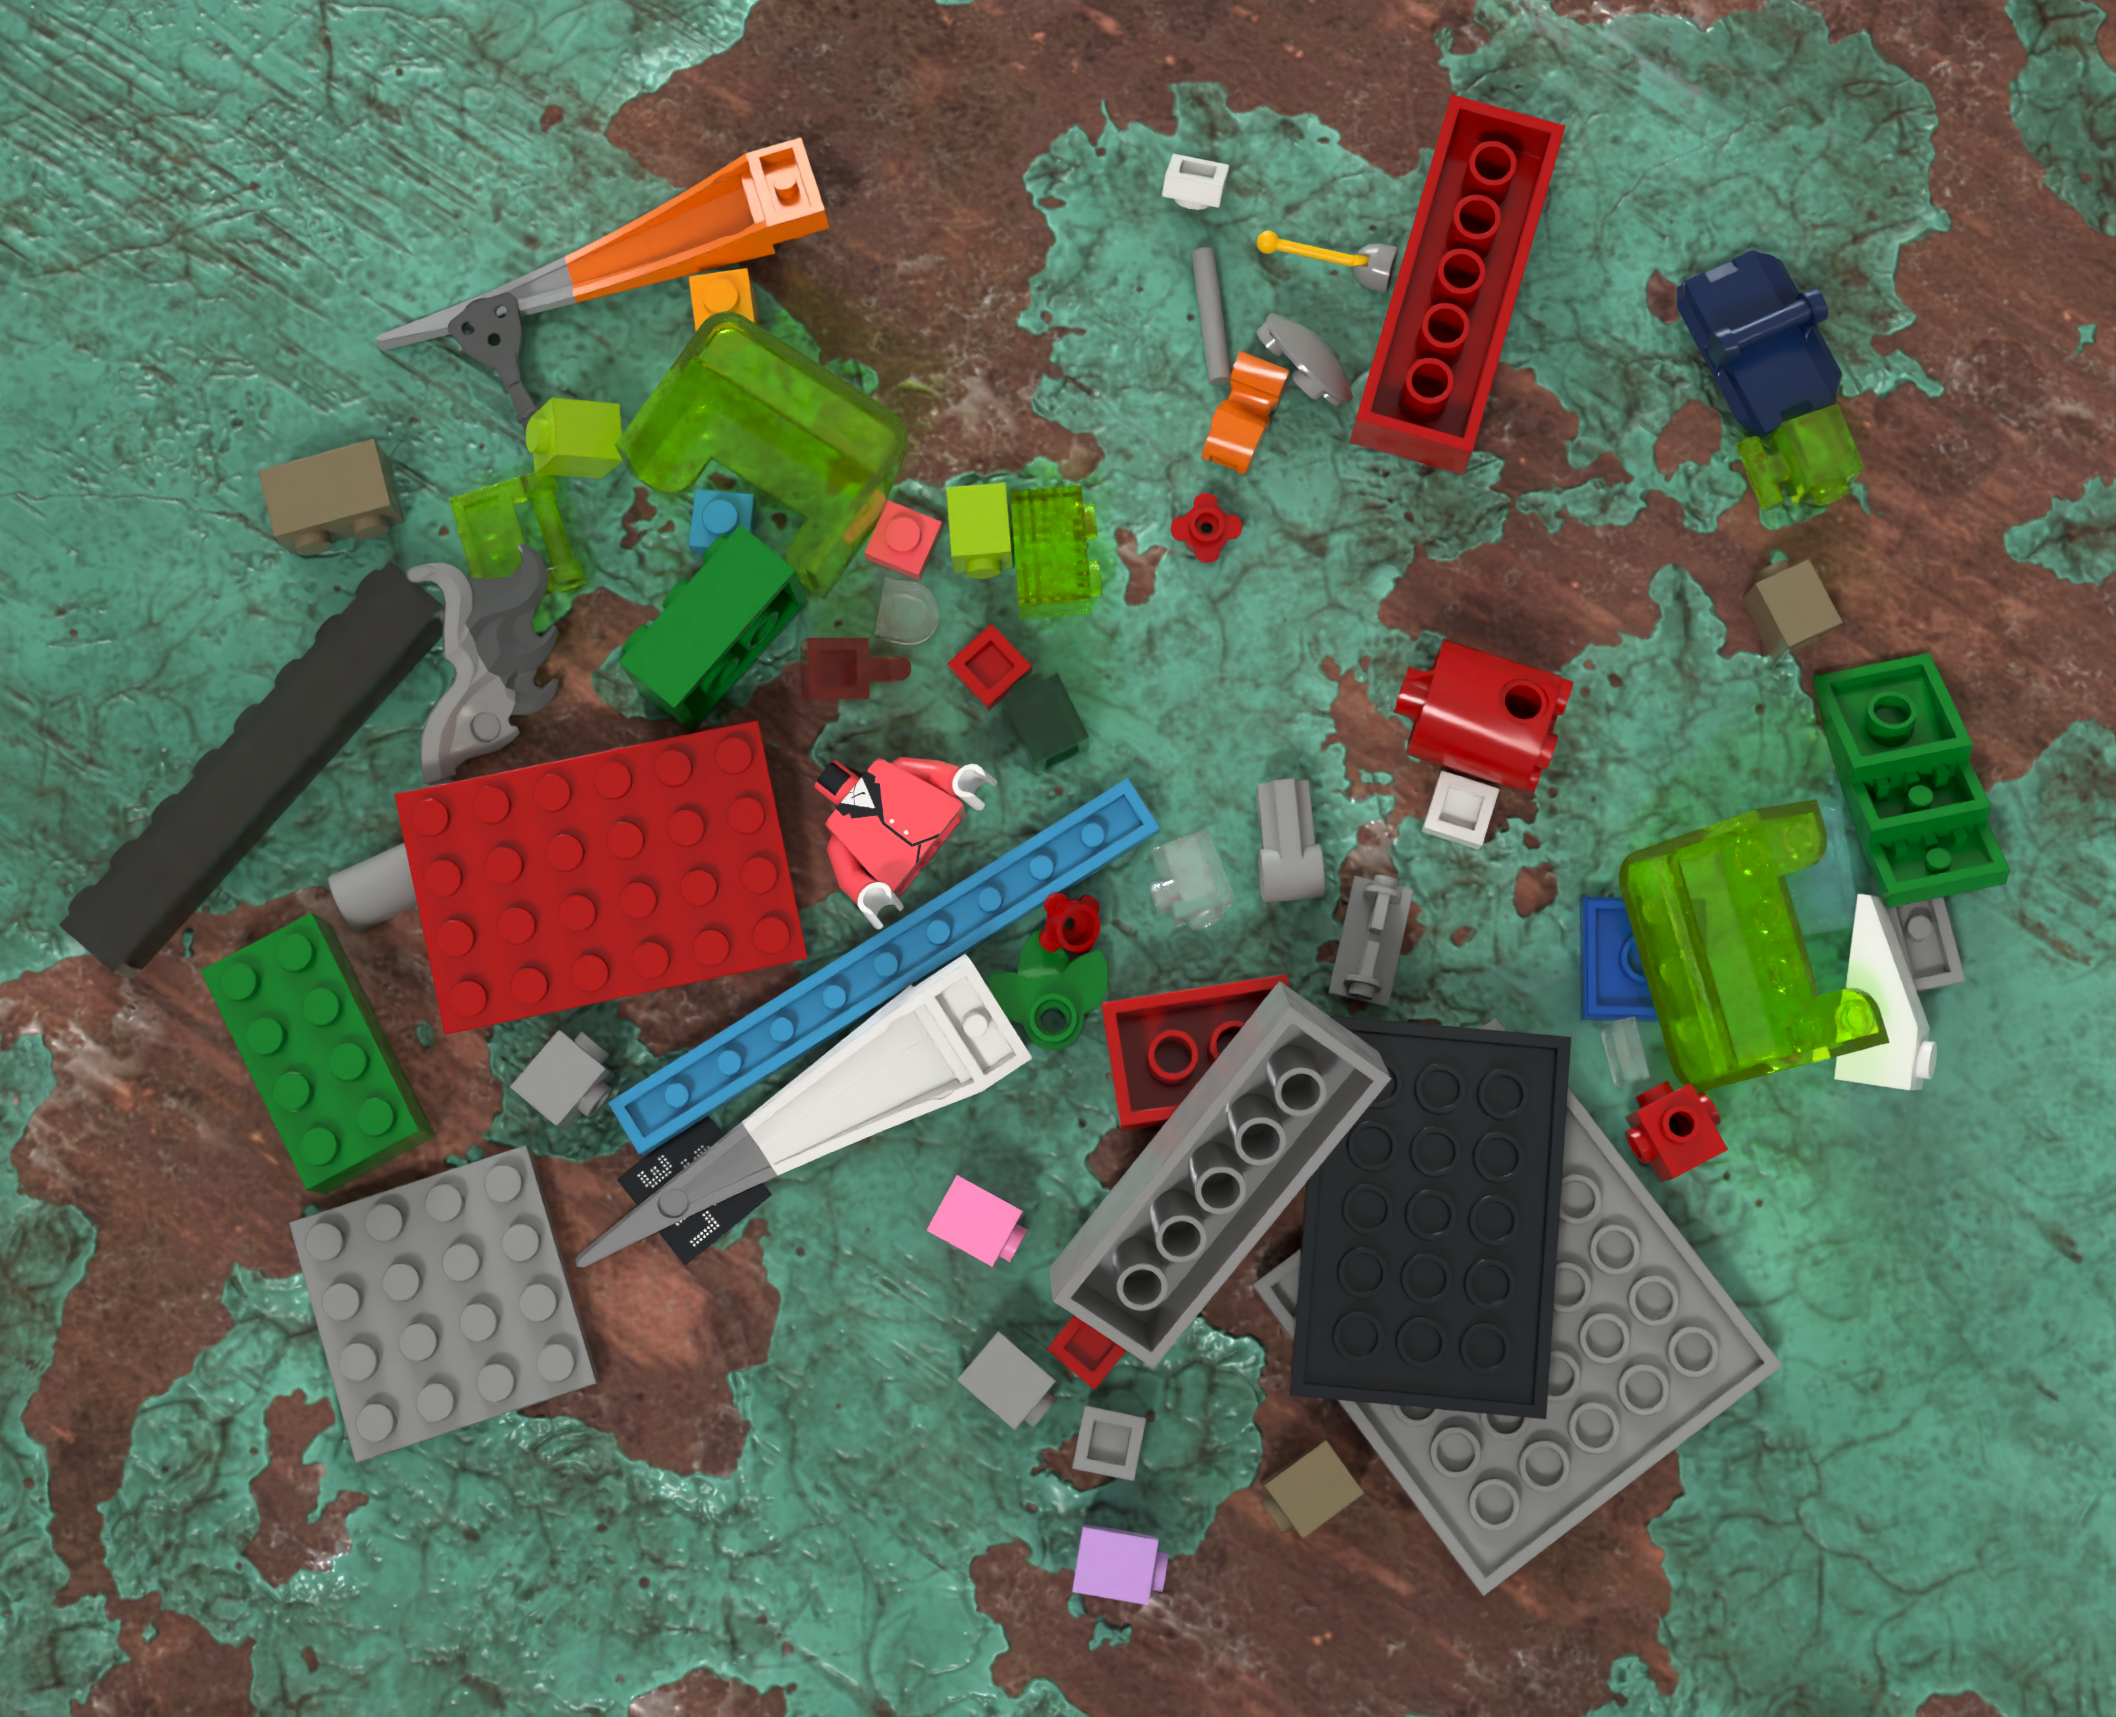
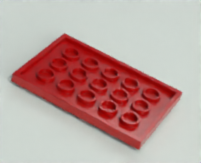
M758 720L394 794L445 1035L808 959Z

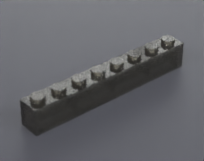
M391 561L381 571L378 569L372 571L360 582L355 592L356 598L341 615L335 614L329 617L320 626L315 635L316 642L301 659H293L280 670L274 681V689L260 704L255 703L240 714L233 727L235 732L219 749H212L200 758L192 772L194 777L178 794L166 797L155 808L151 816L152 823L138 839H132L123 844L110 860L111 868L95 886L90 885L84 888L73 898L68 907L69 915L59 926L110 971L131 980L135 979L443 636L444 606L416 582L407 580L406 574Z

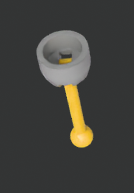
M1270 230L1261 232L1256 241L1258 249L1264 254H1271L1278 250L1349 266L1352 268L1353 275L1361 286L1382 293H1388L1398 256V247L1383 243L1366 245L1356 255H1350L1279 239L1278 235Z

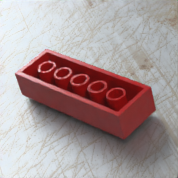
M1451 94L1349 443L1463 475L1473 452L1566 125Z

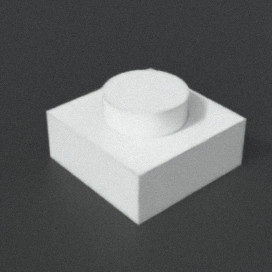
M1173 154L1165 174L1162 196L1173 198L1178 205L1189 209L1201 210L1206 209L1208 206L1219 208L1226 186L1229 165Z
M1441 770L1421 832L1479 850L1483 845L1499 788Z

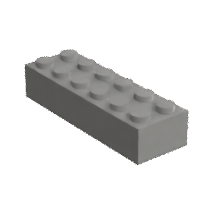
M1279 981L1048 1270L1053 1302L1152 1368H1155L1392 1079L1379 1051Z

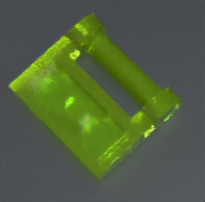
M535 472L449 498L472 577L485 579L502 578L514 573L520 566L522 558L517 546L519 543L527 546V542L515 504L528 500L533 503L552 568L547 569L548 585L545 595L555 592L573 591L587 583L583 565L575 562L555 494L559 491L555 475L535 474Z

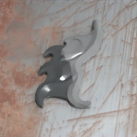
M519 543L517 546L521 554L522 563L514 573L502 578L467 577L456 567L445 563H427L411 567L406 571L407 580L410 582L431 581L436 583L442 590L445 602L443 658L448 660L455 670L454 681L428 715L421 733L420 764L423 784H429V787L453 782L452 776L456 775V768L464 761L498 751L512 742L520 732L517 726L509 724L510 715H528L538 712L547 706L556 695L558 679L550 678L541 688L533 683L538 667L549 657L555 646L558 628L551 625L541 637L533 631L532 618L536 607L545 596L548 585V572L542 557L534 549L522 543Z

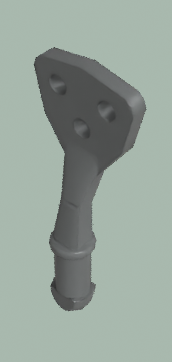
M502 293L471 304L449 322L448 330L470 357L498 373L509 390L517 413L516 421L518 424H522L526 433L530 417L541 406H537L526 388L520 368L524 327L518 300L510 293ZM504 306L507 313L504 317L499 318L497 310L499 307ZM472 323L474 331L468 335L465 333L464 328L466 324ZM495 334L500 336V343L497 346H493L490 341L491 337Z

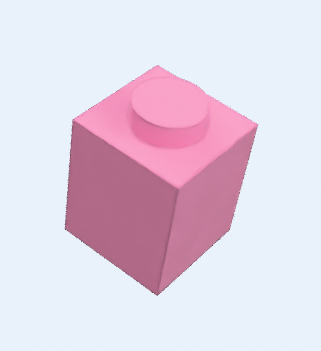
M956 1175L927 1231L995 1269L1000 1258L1011 1263L1028 1229L1019 1225L1024 1215L1022 1210Z

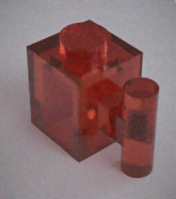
M806 638L800 642L801 702L864 701L869 699V683L891 684L906 679L911 673L910 662L902 656L869 657V638Z

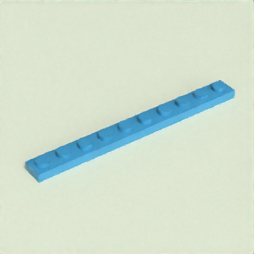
M1126 778L608 1102L609 1106L638 1154L645 1156L881 1008L909 985L916 986L954 960L967 954L1044 905L1046 898L1052 893L1066 892L1160 833L1159 825L1129 779Z

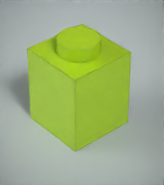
M552 397L530 417L526 428V446L528 451L533 453L535 474L593 479L605 477L624 461L620 404Z
M1006 482L946 487L951 557L954 573L965 572L966 577L971 579H988L999 576L1001 569L1013 568Z

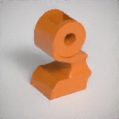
M1239 350L1230 376V395L1227 400L1219 404L1210 423L1212 427L1203 448L1201 459L1208 462L1213 461L1246 476L1258 453L1265 433L1270 427L1271 420L1269 416L1271 412L1278 408L1289 384L1290 370Z

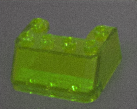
M725 311L710 316L702 323L615 446L630 475L660 494L677 495L687 491L695 484L713 459L806 519L787 548L786 562L796 569L802 587L825 600L875 529L906 455L908 438L905 425L895 412L741 314Z
M1817 799L1749 811L1635 851L1624 859L1620 867V890L1673 1072L1682 1085L1685 1086L1691 1083L1695 1091H1706L1890 1043L1879 1006L1870 994L1858 988H1845L1820 995L1785 875L1816 865L1825 854L1827 832Z

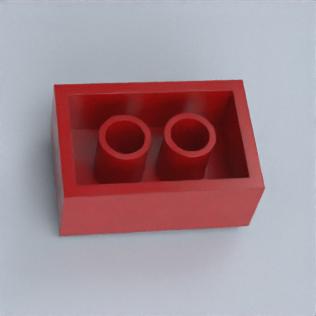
M1287 974L1102 1002L1101 1013L1120 1132L1163 1126L1277 983L1280 981L1289 987Z

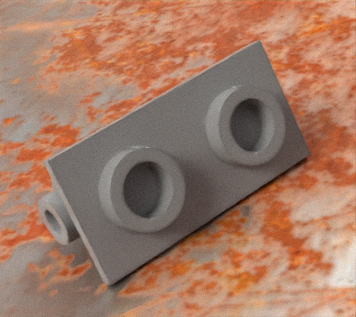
M1375 875L1374 880L1354 876L1328 994L1388 1008L1414 889L1398 886L1399 880L1388 876Z

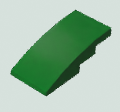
M1930 653L1813 676L1812 686L1842 792L1885 907L1891 908L2006 884L2010 868L1988 824L1991 804L1969 760L1973 743Z

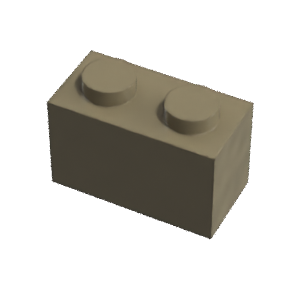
M375 439L258 470L274 537L291 554L295 552L299 555L319 554L329 550L332 547V542L350 537L361 540L377 538L388 533L390 526L405 523L389 457Z

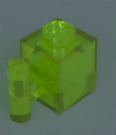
M1838 404L1782 422L1768 441L1773 455L1766 456L1759 436L1747 438L1736 445L1762 511L1774 509L1785 502L1778 482H1785L1793 505L1814 499L1816 506H1822L1848 495L1851 492L1849 486L1865 469Z

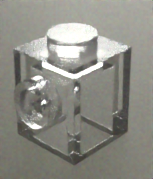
M1208 829L1150 851L1149 861L1156 879L1147 883L1160 916L1170 912L1175 927L1189 922L1192 930L1210 926L1226 918L1223 909L1232 906L1235 896Z

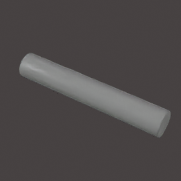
M1197 248L1191 252L1208 379L1211 385H1223L1230 382L1231 366L1215 254L1213 248Z

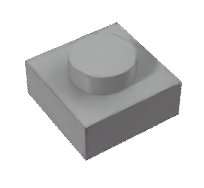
M1085 1405L1072 1468L1134 1481L1146 1418Z

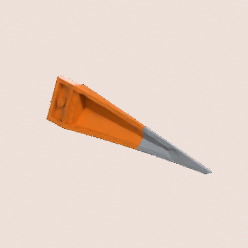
M802 138L745 153L700 183L618 230L512 282L380 334L375 339L380 351H385L450 335L448 324L454 317L474 302L502 293H510L517 298L522 317L775 254L773 244L802 238L811 233L829 229L825 209ZM504 306L499 307L497 310L499 318L504 317L507 313ZM472 323L466 324L465 331L474 329V325Z

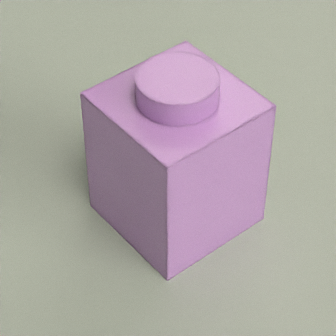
M1083 1523L1072 1592L1148 1605L1151 1590L1163 1592L1168 1553L1157 1551L1159 1541L1157 1536Z

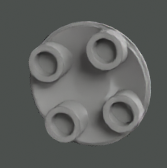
M1269 313L1266 317L1267 321L1256 331V334L1271 352L1278 357L1285 353L1298 368L1292 374L1296 384L1314 400H1318L1323 395L1336 407H1339L1343 402H1350L1353 399V394L1347 376L1329 346L1318 335L1299 323L1284 316Z

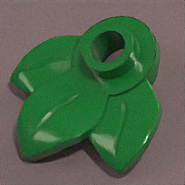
M1037 930L1029 937L1020 952L1017 962V973L1006 971L989 974L988 988L1008 1020L1023 1025L1027 1037L1034 1045L1044 1050L1058 1051L1071 1046L1079 1038L1083 1029L1084 1015L1092 1011L1103 1001L1108 985V966L1106 958L1100 950L1086 953L1071 963L1068 955L1062 948L1055 952L1044 950L1038 940L1041 931ZM1051 1010L1059 1011L1065 1017L1064 1026L1055 1032L1046 1030L1041 1023L1043 1015Z

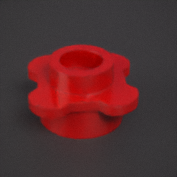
M1202 493L1196 496L1194 507L1184 517L1175 518L1171 524L1173 538L1177 541H1183L1187 549L1195 554L1197 560L1202 563L1215 562L1219 558L1220 552L1226 547L1228 540L1237 539L1242 532V522L1239 517L1226 514L1218 506L1217 498L1209 493ZM1205 523L1210 524L1212 531L1204 533L1201 530V526Z
M1060 892L1049 895L1044 902V910L1047 913L1045 929L1040 932L1038 937L1040 946L1048 952H1055L1059 948H1065L1077 954L1087 953L1093 947L1100 932V919L1098 916L1100 906L1098 901L1090 895H1083L1079 899L1066 898ZM1072 918L1073 924L1067 929L1065 922L1067 919Z

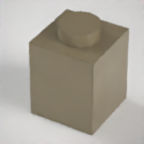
M1810 559L1792 567H1789L1786 560H1782L1764 568L1753 576L1756 583L1742 598L1774 662L1826 639L1843 623Z
M1321 1438L1261 1482L1269 1496L1260 1503L1282 1534L1293 1527L1295 1532L1303 1539L1363 1495L1364 1492L1327 1440Z

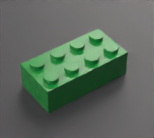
M310 913L200 970L306 1190L328 1194L436 1137L331 923Z

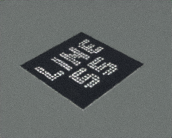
M707 1116L657 1147L622 1175L618 1182L637 1206H639L719 1141L724 1134L712 1119ZM761 1183L658 1232L686 1266L772 1194Z

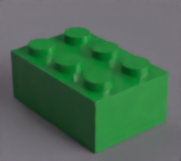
M741 524L730 536L722 534L709 546L703 556L704 566L690 581L687 579L679 581L663 601L662 606L665 610L650 627L644 624L637 628L622 648V653L625 655L620 659L619 664L636 689L689 734L697 730L808 603L796 569Z

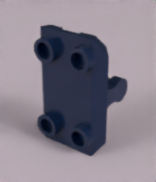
M1751 250L1717 268L1688 278L1677 287L1678 311L1736 420L1755 438H1762L1836 403L1842 372L1817 327L1818 323L1828 318L1827 304L1821 292L1815 287L1799 293L1780 259L1771 254Z

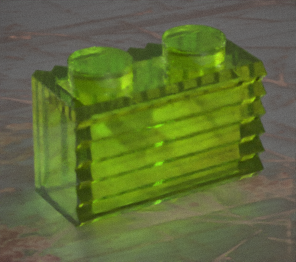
M1078 485L1011 491L1010 500L1020 620L1090 615L1091 597L1102 596L1100 562L1088 561L1086 540L1097 539L1095 503L1083 504L1082 487Z

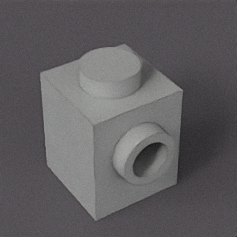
M558 1030L510 1088L555 1126L569 1131L582 1114L589 1118L603 1106L612 1093L608 1083L614 1078L615 1074L602 1064L610 1054L581 1031L575 1039H572L567 1034Z

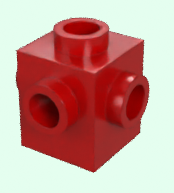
M1667 1080L1636 1096L1635 1099L1640 1109L1625 1116L1630 1126V1129L1625 1131V1136L1631 1150L1642 1164L1650 1162L1660 1182L1674 1179L1728 1150L1715 1127L1721 1123L1716 1107L1704 1091L1696 1093L1691 1083L1673 1090ZM1669 1120L1676 1127V1135L1670 1130Z

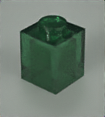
M1041 673L1034 674L1010 687L1011 695L1003 698L1004 712L1035 775L1089 750V735L1058 673L1045 679Z

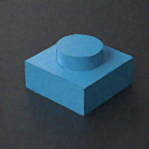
M695 489L688 545L691 552L705 554L709 546L720 535L727 534L730 536L740 524L753 534L757 504L755 495Z

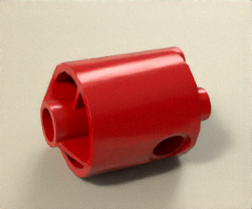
M1443 639L1431 670L1423 671L1408 666L1400 688L1394 713L1409 717L1413 722L1406 755L1518 791L1526 790L1534 793L1542 770L1548 768L1554 753L1558 734L1552 732L1558 715L1562 716L1565 711L1573 681L1561 678L1560 675Z

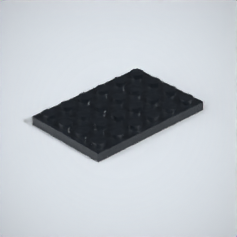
M1330 1016L1379 1051L1392 1079L1305 1184L1289 1395L1546 1419L1571 1037Z

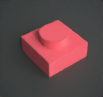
M887 500L865 549V558L920 581L943 531V524L939 520Z

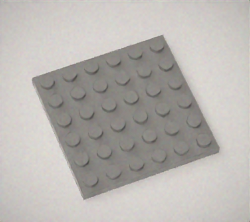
M1568 1088L1546 1419L1337 1400V1402L1482 1596H1485L1783 1365ZM1300 1249L1252 1284V1287L1292 1341Z

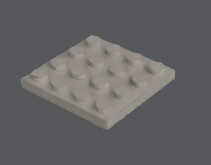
M525 1145L289 1222L356 1463L600 1383L530 1146Z

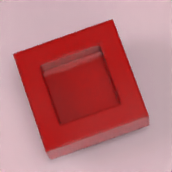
M992 624L947 663L948 669L988 711L1033 672L1032 665Z
M1076 1316L1071 1318L1046 1349L1094 1390L1127 1351Z

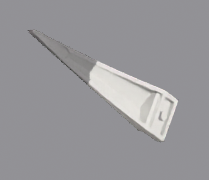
M964 954L915 987L909 985L579 1253L575 1260L576 1267H586L697 1212L826 1154L928 1112L978 1094L1031 1060L1032 1056L972 961Z

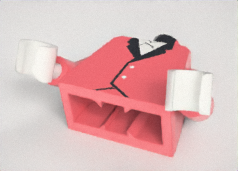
M900 757L889 763L878 758L864 775L859 778L839 761L834 760L817 779L814 788L838 806L825 823L831 834L826 851L839 888L858 905L861 912L874 928L881 929L884 927L877 918L878 912L884 906L895 905L899 911L903 910L904 906L899 899L966 817L964 804L957 798H961L975 810L981 811L984 809L985 803L974 795L975 791L979 786L986 783L996 787L997 781L980 766L969 764L959 767L940 760Z

